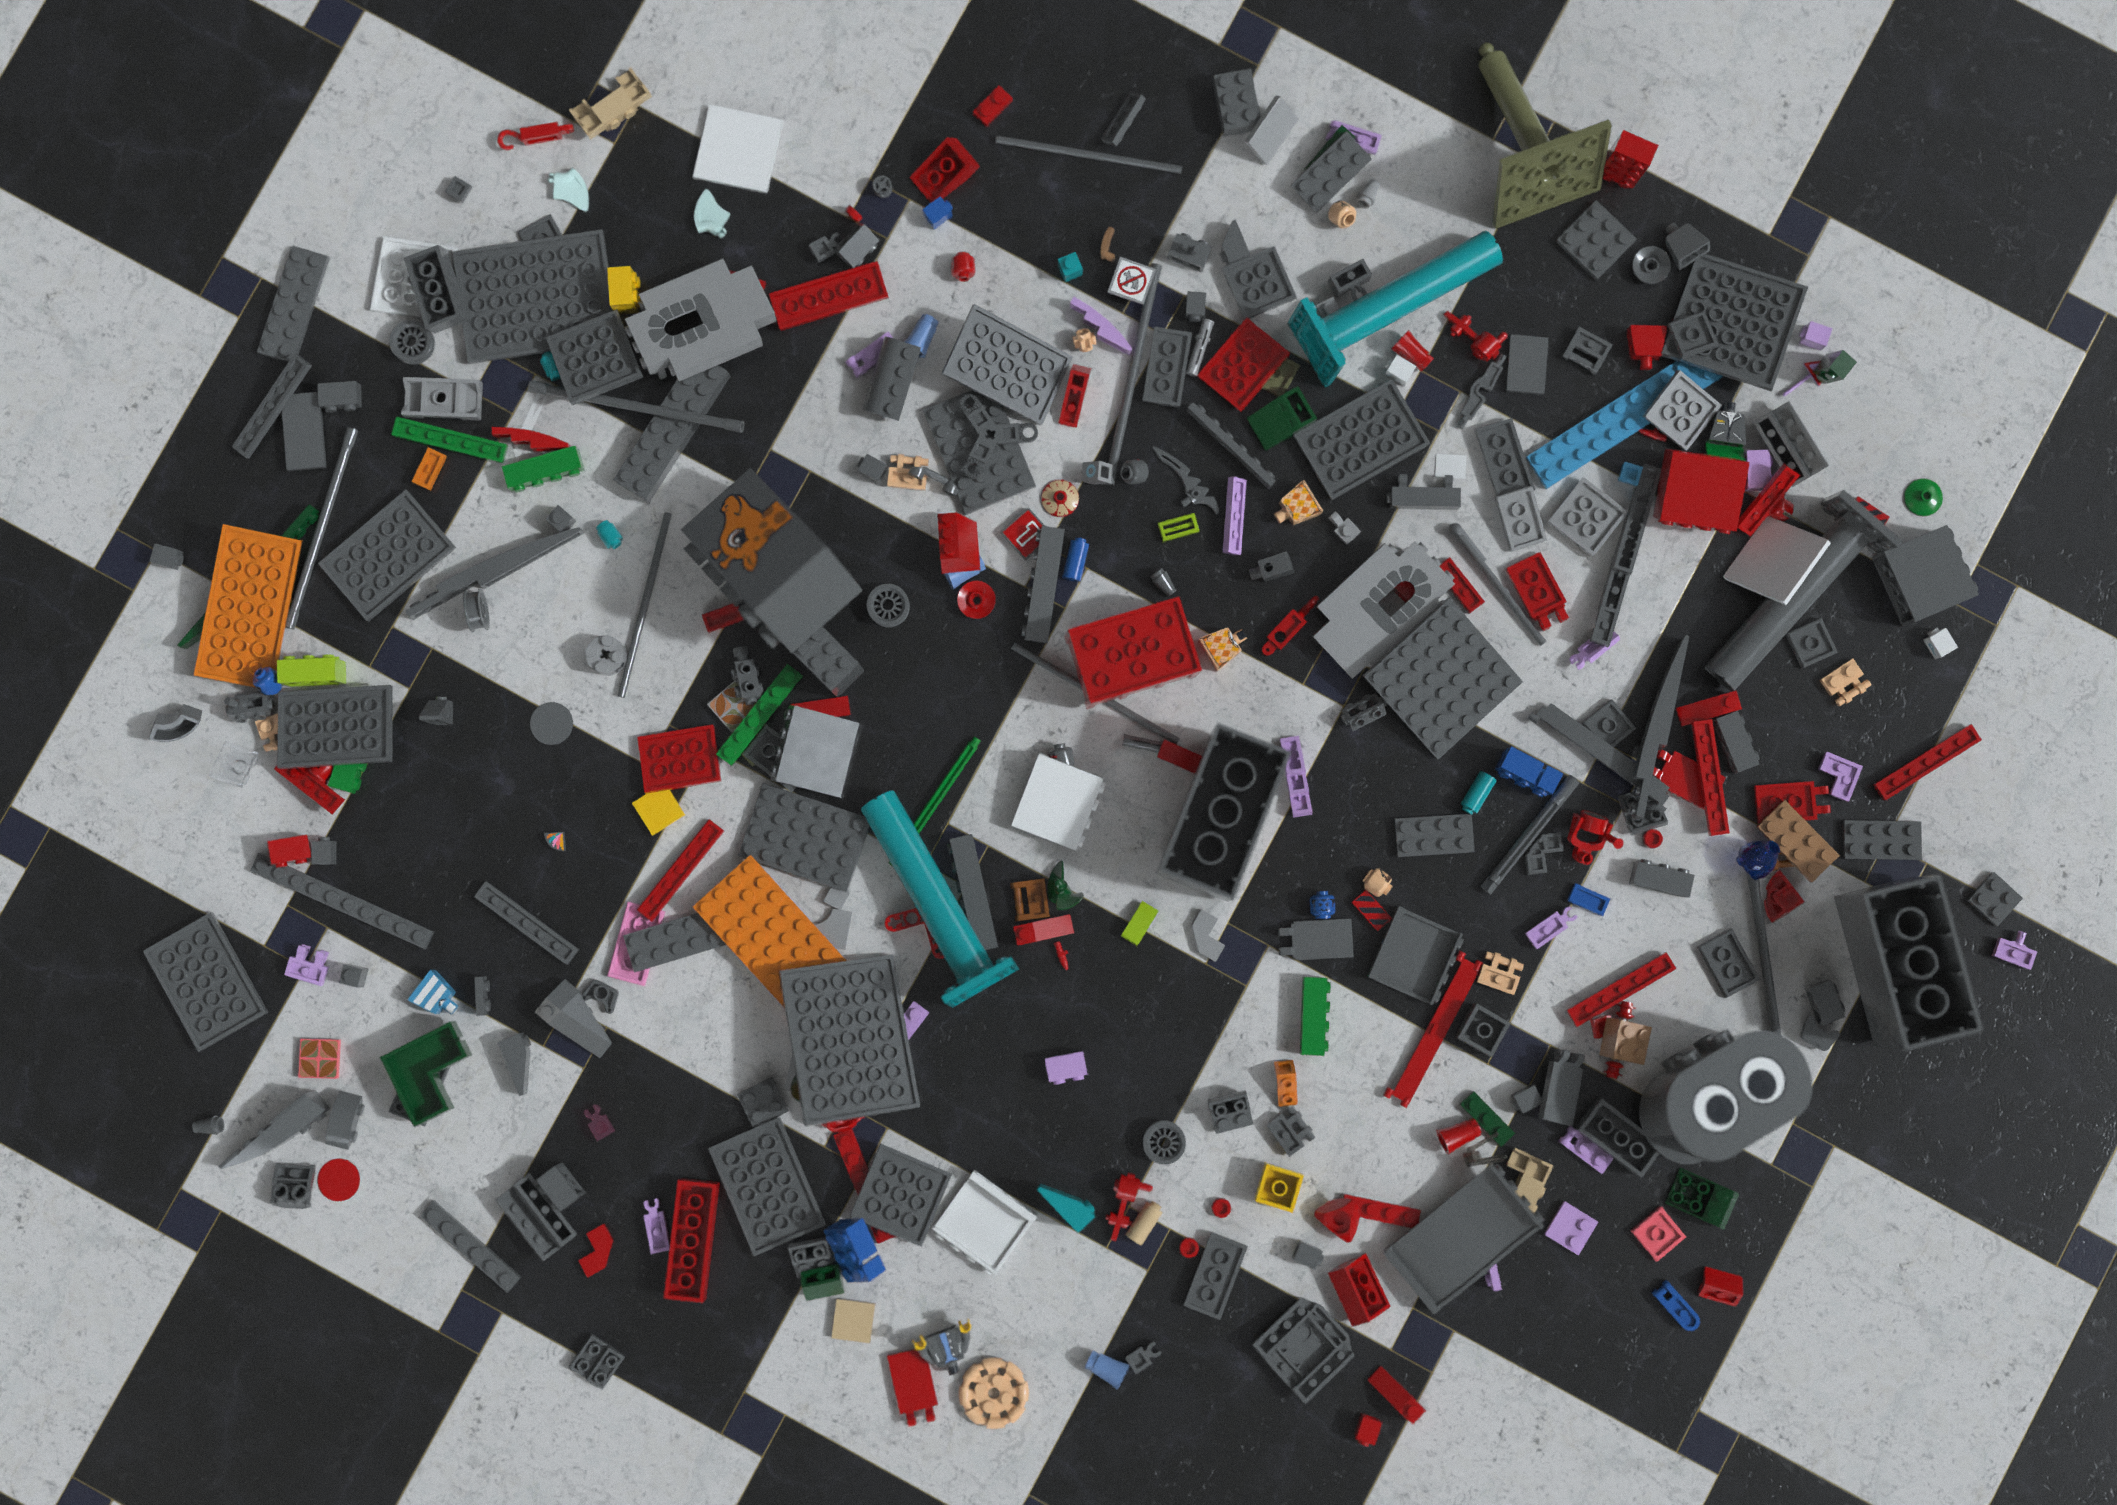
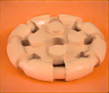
M998 1357L982 1359V1362L971 1365L962 1377V1385H959V1402L965 1409V1415L978 1426L979 1424L984 1425L987 1429L1004 1428L1010 1422L1013 1424L1024 1413L1026 1409L1024 1407L1025 1403L1029 1399V1386L1022 1376L1023 1372L1014 1363L1001 1360L1002 1358ZM998 1368L1005 1370L1004 1376L997 1373ZM986 1369L988 1373L982 1376L980 1371ZM1016 1379L1018 1385L1013 1387L1010 1381ZM971 1382L977 1383L975 1389L969 1388ZM997 1388L1000 1392L999 1396L996 1398L990 1397L988 1394L989 1389ZM1013 1396L1019 1398L1017 1404L1012 1403ZM973 1399H975L977 1405L974 1407H972L970 1401ZM1006 1409L1008 1415L1001 1417L999 1412ZM983 1411L991 1413L989 1419L982 1416Z

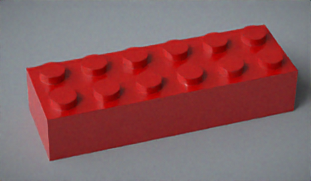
M680 1178L678 1180L664 1299L701 1303L706 1300L720 1182Z

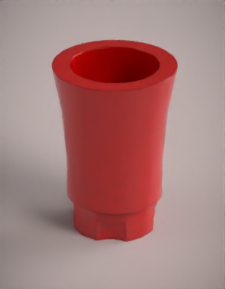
M1410 330L1391 348V350L1415 365L1420 372L1434 359Z
M1474 1118L1436 1130L1439 1142L1447 1155L1475 1140L1482 1133Z

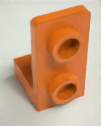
M1293 1060L1275 1061L1274 1069L1277 1078L1278 1106L1297 1105V1079Z

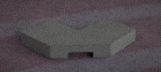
M1561 832L1541 834L1524 856L1527 875L1547 873L1545 853L1564 851Z

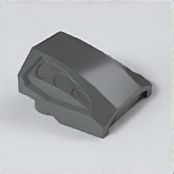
M276 1163L272 1179L270 1203L282 1208L305 1209L311 1207L316 1166H294Z

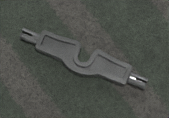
M1500 353L1496 361L1490 363L1484 375L1471 386L1469 399L1460 413L1462 417L1456 425L1457 427L1461 425L1460 429H1464L1468 420L1471 421L1479 408L1486 401V398L1479 393V388L1487 391L1493 389L1498 376L1503 370L1501 365L1507 358L1506 355L1503 356Z

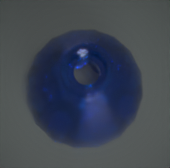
M1751 841L1740 847L1736 861L1738 865L1742 866L1750 874L1753 880L1762 879L1774 870L1778 854L1780 853V847L1774 841Z

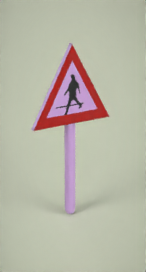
M1820 361L1803 363L1809 374L1785 391L1783 396L1788 395L1810 377L1820 386L1821 382L1813 372Z

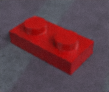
M998 86L973 111V114L987 127L1013 101V98L1002 87Z

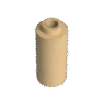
M1151 1201V1203L1146 1202L1125 1235L1139 1245H1142L1163 1212L1160 1210L1162 1207L1154 1201Z

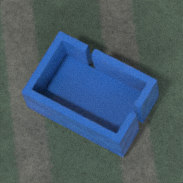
M1512 746L1503 751L1494 769L1498 771L1500 777L1504 779L1511 778L1515 780L1516 785L1522 788L1529 787L1532 789V793L1539 797L1553 794L1563 775L1562 772L1548 765L1546 769H1543L1544 763Z
M863 1218L840 1219L824 1230L826 1240L834 1252V1258L838 1262L842 1270V1276L847 1283L870 1282L886 1271L880 1255L874 1256L864 1264L862 1263L878 1251Z

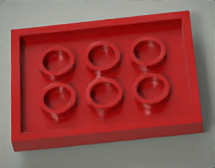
M1246 318L1197 376L1242 412L1289 357L1290 352L1250 319Z
M714 725L637 737L645 794L722 782L719 757L716 755L718 750Z

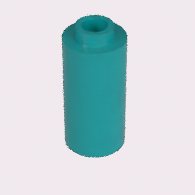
M1480 771L1461 802L1462 810L1470 815L1473 813L1477 814L1497 780L1487 773Z

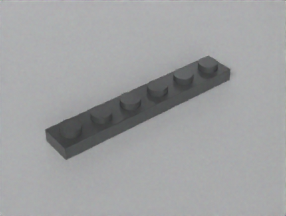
M294 353L232 445L245 458L251 457L312 365L300 355Z
M1193 402L1188 407L1187 412L1268 489L1274 485L1276 480L1273 473L1268 469L1264 470L1256 457L1253 456L1251 458L1246 453L1247 449L1241 443L1237 444L1230 432L1227 430L1223 431L1215 418H1209L1205 414L1206 410L1200 404L1196 405Z
M485 881L474 896L566 965L571 962L580 950L488 881Z
M435 1200L420 1215L507 1293L521 1278L515 1270Z

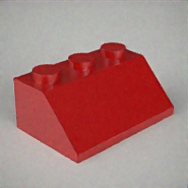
M957 512L937 514L942 574L981 570L977 522Z
M1366 1253L1342 1263L1328 1272L1352 1327L1371 1322L1391 1307Z

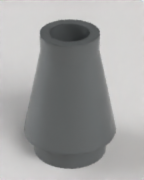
M1162 568L1150 576L1152 583L1165 593L1167 597L1176 591L1167 571H1164Z
M212 1116L200 1121H194L192 1125L193 1132L218 1135L224 1130V1120L222 1117Z

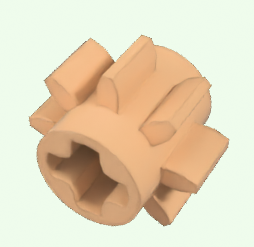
M1086 328L1078 330L1076 336L1072 337L1075 349L1079 348L1080 352L1091 351L1093 345L1097 344L1094 332L1090 333V330Z

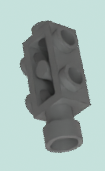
M747 646L736 647L733 649V655L737 662H734L733 668H731L732 680H736L737 687H734L735 696L740 698V702L752 705L757 703V700L763 694L762 683H758L757 678L759 676V667L755 665L754 659L748 660L749 651ZM743 668H749V672H744ZM751 685L753 690H748L747 686Z
M1376 693L1372 695L1367 694L1363 696L1362 700L1347 704L1342 709L1343 715L1341 719L1345 726L1349 725L1352 731H1355L1387 715L1385 706L1388 704L1381 696L1378 697Z

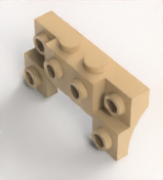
M631 67L629 71L619 78L618 76L616 77L621 87L590 108L587 102L583 100V103L573 110H569L590 140L605 129L607 131L613 130L624 119L633 117L638 110L637 107L652 97L649 90Z
M1514 1147L1506 1165L1520 1171L1515 1185L1518 1187L1517 1193L1521 1197L1524 1195L1530 1201L1531 1205L1529 1207L1535 1212L1537 1210L1536 1203L1538 1198H1542L1546 1188L1544 1185L1553 1165Z

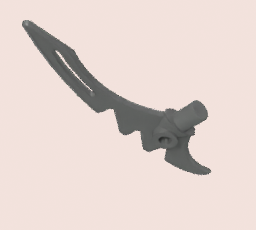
M1152 446V450L1161 462L1173 468L1184 484L1187 497L1180 501L1181 505L1186 507L1191 502L1193 505L1205 504L1211 507L1214 513L1218 515L1219 506L1213 496H1205L1209 489L1197 486L1201 480L1187 476L1190 472L1187 466L1167 452ZM1162 455L1176 463L1181 469L1177 468L1170 461L1163 458Z

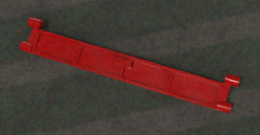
M1460 950L1456 960L1461 962L1395 1089L1392 1090L1387 1087L1383 1094L1388 1099L1393 1095L1402 1100L1400 1105L1405 1108L1410 1104L1483 964L1478 960L1475 963L1464 958L1466 954Z

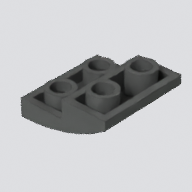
M1634 792L1618 796L1631 836L1668 825L1665 813L1661 814L1654 809L1658 803L1649 796L1644 818L1640 821L1633 820V813H1630L1631 805L1636 800Z
M590 1333L569 1364V1369L586 1378V1381L603 1390L625 1356L602 1339Z

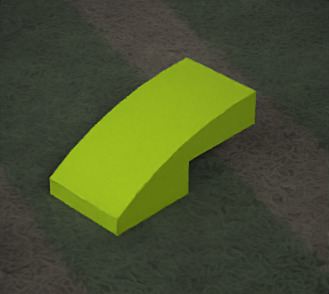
M1142 901L1121 936L1138 946L1157 915L1158 910Z

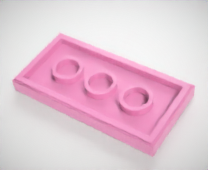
M627 902L607 976L645 986L650 968L634 973L623 935L662 924L666 911H661L655 920L651 922L637 911L640 904Z

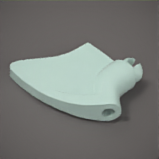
M571 168L566 173H549L548 182L554 183L553 199L567 201L586 212L589 206L587 186L581 175L574 168Z
M705 190L695 208L694 220L699 233L709 232L723 238L726 234V229L723 226L728 220L730 213L716 203L709 190Z

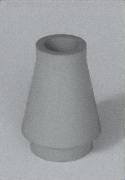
M1370 179L1368 184L1357 194V204L1363 208L1372 206L1380 183Z

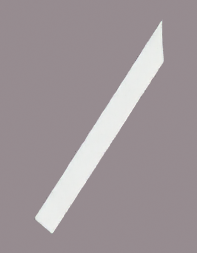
M537 393L521 429H533L547 396L533 416L540 393ZM514 444L513 446L517 462L525 445Z

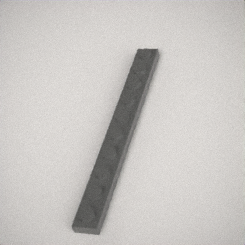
M258 853L250 870L423 949H427L435 932L290 866L276 868L275 865L271 866L269 857L264 854Z

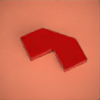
M605 1223L587 1233L595 1251L578 1260L587 1278L606 1268L614 1240Z

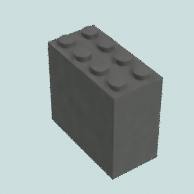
M1948 525L1872 557L1902 626L1924 619L1979 595L1977 592L1978 586L1975 581H1972L1970 568L1964 563L1962 551L1956 545L1954 533Z
M823 627L817 630L793 652L836 697H839L864 672L861 665Z

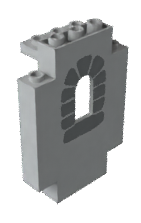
M721 259L640 293L641 301L638 304L642 312L626 318L627 326L624 328L628 337H633L635 341L632 345L636 354L640 352L642 356L639 360L643 369L647 368L650 375L658 374L661 380L667 377L665 368L668 367L672 377L676 375L678 381H682L763 346L757 329L776 322V317L753 267L749 266L730 274L724 259ZM694 310H697L703 322L702 325L674 336L668 335L664 331L667 322Z
M1414 541L1409 547L1407 546L1401 551L1402 553L1399 556L1396 555L1398 551L1391 543L1389 545L1384 543L1317 605L1318 609L1329 621L1313 637L1352 679L1369 663L1374 666L1444 601H1439L1438 599L1455 584L1452 581L1454 579L1453 575L1448 570L1444 572L1439 567L1441 565L1439 560L1435 556L1431 558L1426 553L1428 549L1422 542L1417 543ZM1400 582H1411L1415 588L1413 597L1390 617L1378 602Z

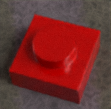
M1611 1015L1590 1019L1595 1039L1603 1038L1607 1017L1611 1018Z

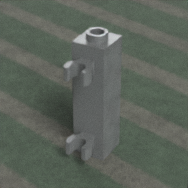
M1399 474L1398 487H1392L1390 492H1387L1386 502L1390 503V509L1458 510L1461 507V488H1452L1453 475H1445L1443 477L1444 487H1407V474Z

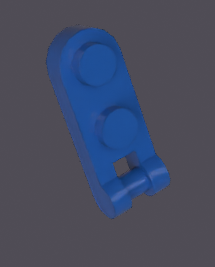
M1667 1280L1662 1283L1658 1290L1655 1289L1652 1292L1653 1296L1685 1330L1694 1331L1699 1327L1700 1318ZM1669 1292L1671 1296L1666 1300L1663 1295Z

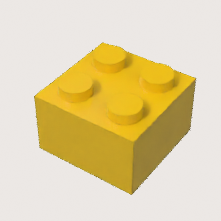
M631 266L607 268L609 302L613 311L617 309L619 315L639 313L640 306L638 302L641 299L638 295V288H640V278L637 277L636 272L632 270Z
M1264 1162L1254 1196L1255 1202L1293 1213L1304 1175L1297 1171Z

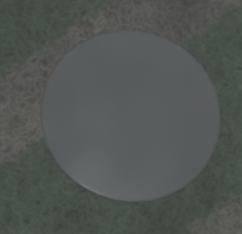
M544 703L531 716V731L534 737L544 744H559L571 734L573 728L572 715L560 703Z

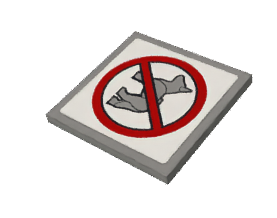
M1120 257L1108 293L1144 305L1156 269Z

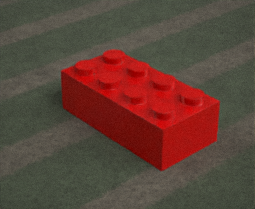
M1623 130L1607 152L1602 178L1607 181H1615L1623 188L1633 189L1651 165L1659 145Z

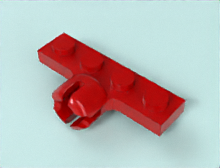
M1783 463L1739 518L1737 528L1752 536L1768 516L1782 522L1788 520L1789 517L1783 513L1786 511L1792 515L1794 505L1784 496L1800 475Z
M276 766L274 768L275 771L332 815L345 801V799L327 786V781L331 777L334 766L279 769Z

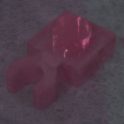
M595 1104L593 1105L595 1109L593 1115L589 1113L588 1109L584 1111V1114L592 1120L588 1126L596 1140L599 1141L615 1132V1129L606 1114L600 1116V1108Z

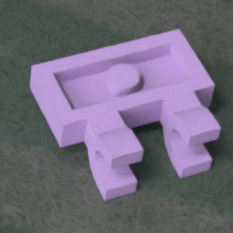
M299 945L296 957H289L284 975L323 986L329 967L324 966L329 952L324 950L317 951L315 961L311 962L305 960L311 946Z

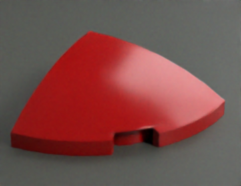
M1781 870L1772 876L1766 887L1767 895L1766 900H1764V907L1771 923H1774L1804 904L1805 901Z

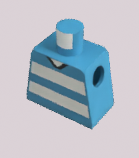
M430 970L408 998L410 1002L433 1014H440L444 1009L452 1015L458 1008V1005L451 1000L456 993L455 990L436 970Z

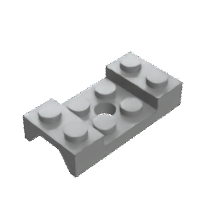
M403 377L405 406L401 411V415L405 418L441 417L481 420L483 383L480 380ZM440 393L446 395V399L442 403H438L436 400Z

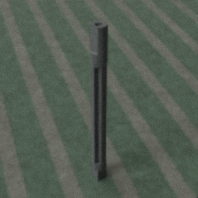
M1569 774L1480 887L1490 895L1493 893L1578 786L1579 781L1574 776Z

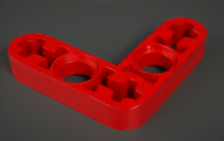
M917 908L892 914L885 919V927L891 932L925 924L924 921L921 922V915ZM911 912L915 913L918 917L914 924L907 921V915ZM903 914V921L906 926L902 927V923H899L893 929L892 926L888 925L891 922V918L900 920V915ZM925 924L933 955L939 959L944 958L943 955L941 956L940 953L935 952L938 949V945L936 943L933 944L932 940L934 938Z

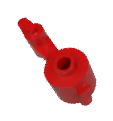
M1448 310L1443 314L1453 324L1450 328L1451 336L1459 337L1461 333H1464L1474 341L1470 347L1477 359L1488 362L1491 358L1495 359L1499 355L1500 344L1507 338L1506 332H1501L1497 338L1486 331H1483L1479 336L1468 327L1472 323L1470 315H1462L1458 319Z
M1129 1172L1128 1175L1121 1174L1120 1179L1115 1180L1113 1188L1116 1191L1115 1198L1122 1199L1118 1214L1111 1212L1110 1215L1106 1214L1105 1218L1109 1220L1108 1224L1114 1225L1111 1240L1115 1242L1120 1227L1127 1229L1128 1226L1132 1225V1221H1129L1130 1217L1124 1216L1127 1201L1135 1202L1138 1189L1146 1192L1153 1190L1152 1185L1140 1182L1139 1178H1135V1174Z

